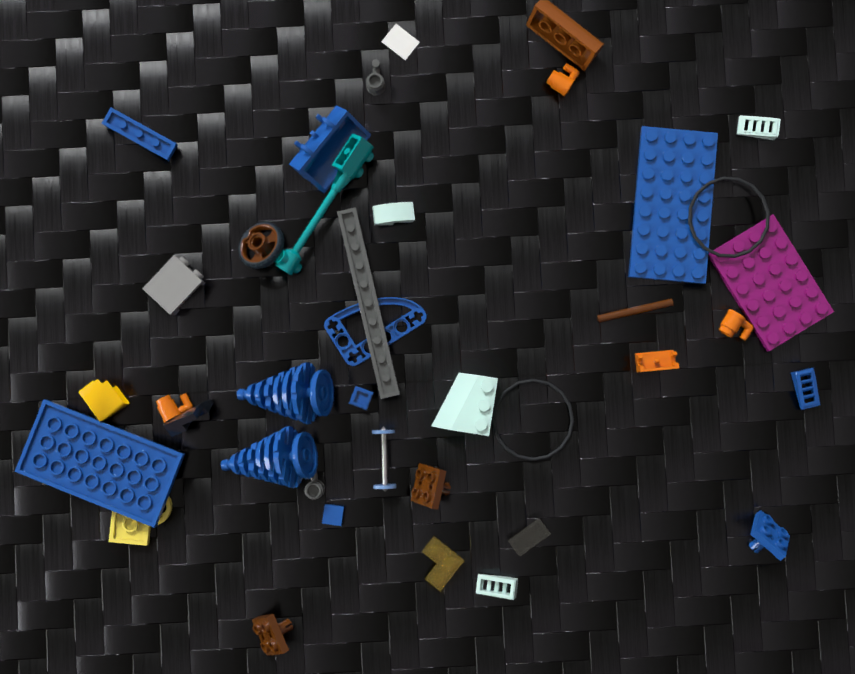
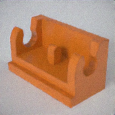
M666 350L635 353L637 372L679 369V363L676 362L677 352Z

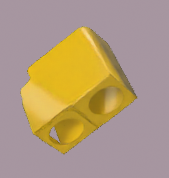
M99 379L93 380L79 391L81 397L100 422L107 420L130 404L118 386L112 387L108 381L101 383Z

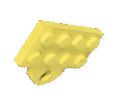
M170 496L165 504L166 511L162 513L158 525L165 522L171 514L172 501ZM112 511L109 542L149 545L151 526Z

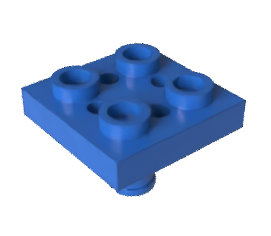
M760 510L755 514L750 533L755 540L751 541L749 546L755 553H759L765 547L781 561L786 557L790 535L785 528L776 524L770 515Z

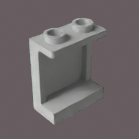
M175 255L143 287V290L172 316H175L180 311L179 307L200 285L205 284L202 280L204 276L195 269L193 271L188 267L190 263L183 256L179 258Z

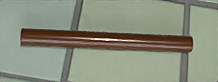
M671 298L597 315V320L600 323L673 306V300Z

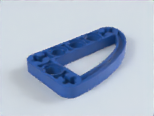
M398 297L377 298L379 306L398 305L411 309L410 312L384 327L385 332L391 334L388 346L426 321V313L423 308L411 300ZM358 303L327 318L324 323L328 335L345 362L350 366H357L371 357L370 353H367L364 349L367 339L356 345L340 321L360 312ZM415 312L418 314L422 313V321L415 320L412 322L415 326L411 328L410 323L405 318L409 316L411 320L415 317ZM331 320L333 322H338V324L336 325L338 331H341V329H343L344 331L343 333H339L335 338L333 337V334H336L334 329L328 328L330 326L329 322ZM399 322L407 324L405 332H398L396 329ZM341 336H346L349 340L348 345L345 347H341L338 344V339ZM361 347L366 357L362 358V355L356 358L357 362L349 361V354H357L359 352L357 348Z

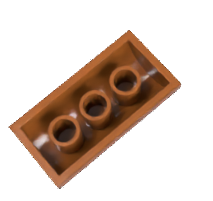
M539 0L536 3L526 26L583 71L588 68L604 46V43L549 0Z

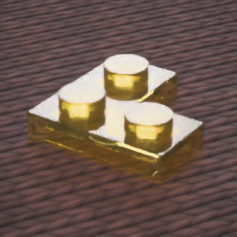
M433 536L422 550L426 556L436 563L425 580L441 591L464 562V559Z

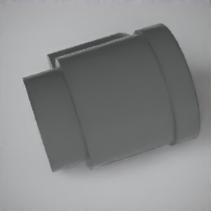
M375 59L372 61L373 73L366 79V87L371 95L379 96L385 91L384 78L380 75V62Z
M317 471L305 486V495L312 500L320 498L325 492V485L322 481L318 480Z

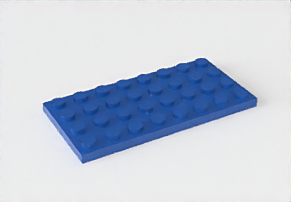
M641 127L628 277L706 284L708 252L693 238L688 224L689 205L695 193L707 182L714 180L718 133ZM714 184L709 185L698 195L692 208V225L696 236L707 248H709Z
M43 399L14 472L155 528L158 525L185 454Z

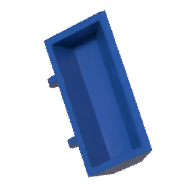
M337 105L327 118L322 117L320 114L316 115V119L322 124L315 132H310L311 137L305 145L300 144L297 140L294 144L300 151L289 163L293 169L324 194L333 184L338 171L332 164L351 134L361 136L365 140L371 137V134L347 110Z

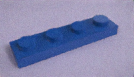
M110 107L101 123L167 161L171 159L178 146L177 143Z

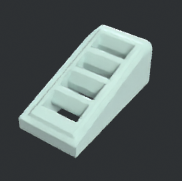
M740 115L736 135L775 140L779 135L781 119ZM745 121L748 122V130H747V131L744 130ZM753 122L756 123L755 131H752ZM761 124H764L763 132H760Z
M478 574L476 594L514 600L517 595L518 578ZM484 580H487L486 590H483ZM492 581H495L494 591L491 590ZM500 582L503 583L502 592L499 591ZM508 584H511L510 593L507 592Z

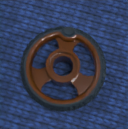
M260 222L255 224L244 233L240 240L238 252L242 262L254 269L265 268L271 265L283 250L284 235L280 228L273 223ZM264 230L272 231L271 234L267 237L260 233ZM248 246L255 252L251 260L247 256Z

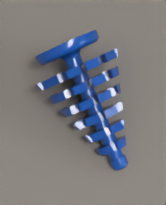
M306 362L298 367L290 368L289 371L278 373V376L275 375L257 384H251L247 389H239L237 391V399L247 400L252 405H258L263 409L268 408L271 412L279 413L296 421L299 420L305 424H311V421L314 422L317 415L327 416L331 412L334 400V387L331 375L327 370H317L315 372L314 365Z
M288 426L271 434L269 437L263 438L259 442L251 444L250 448H245L233 454L230 459L222 460L221 469L223 471L232 470V472L238 475L242 474L246 477H254L255 479L290 488H297L302 479L314 477L318 466V454L314 439L308 432L298 434L293 427Z

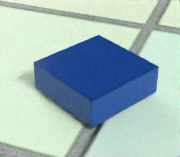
M355 386L349 404L367 410L374 392Z
M325 504L322 524L342 526L344 506Z

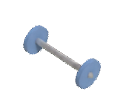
M384 426L381 430H372V434H381L383 484L373 485V489H383L386 491L387 489L397 488V484H387L386 434L395 433V430H386Z

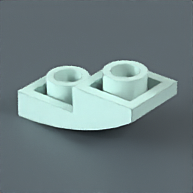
M413 202L388 203L372 207L374 225H393L394 223L415 221Z

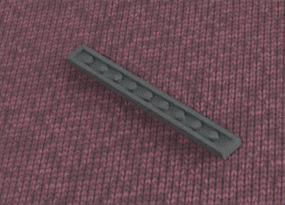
M356 207L338 211L339 223L380 398L400 395Z

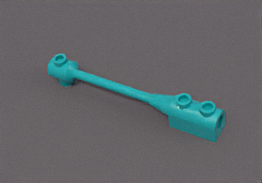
M351 134L332 164L338 170L331 186L332 189L293 249L282 250L280 256L274 261L277 267L289 275L296 274L301 270L302 264H300V261L302 259L299 252L336 195L351 180L361 177L364 172L361 168L364 162H370L373 159L374 154L372 150L374 147L363 137Z

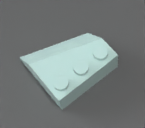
M459 373L432 427L489 436L498 378Z

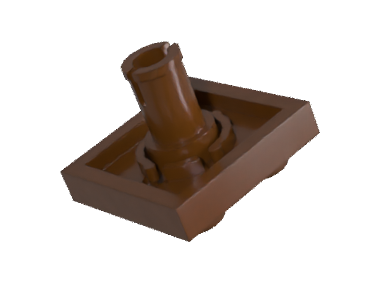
M419 463L415 474L414 487L411 492V501L438 510L441 494L448 495L450 491L444 488L451 489L449 483H444L446 471Z
M274 614L258 616L252 619L254 624L253 630L259 636L261 649L267 656L284 654L289 651L283 634L293 630V625L289 626L292 623L289 619H285L279 624Z

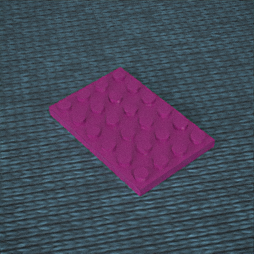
M774 214L770 216L769 229L763 242L751 253L737 258L718 257L708 253L709 259L748 322L753 325V330L766 351L774 349L834 312ZM766 219L713 251L720 254H737L749 250L760 240L766 226Z

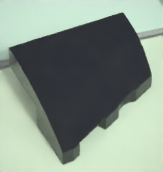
M208 399L167 421L163 427L172 437L188 430L192 421L197 420L199 416L207 414L214 402Z

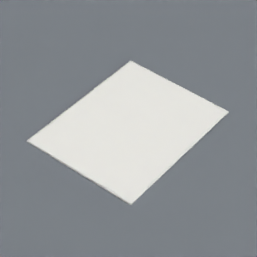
M397 24L381 41L404 60L408 58L420 43Z

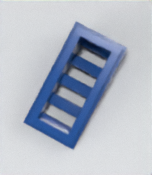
M814 368L791 372L800 410L819 406L820 400ZM807 376L808 379L801 380L800 377ZM809 383V387L802 388V384ZM811 390L812 394L803 396V392ZM812 397H813V401H812V402H808V403H805V402H804V399H808V398H812Z

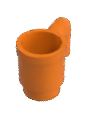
M568 63L564 65L563 70L570 74L569 77L562 72L554 70L546 82L552 89L564 97L579 75V70Z
M729 309L720 324L719 331L732 338L739 328L743 327L744 330L739 337L746 341L754 327L746 321L744 316Z
M187 393L179 396L184 404L179 408L170 395L156 401L157 409L164 423L193 408Z

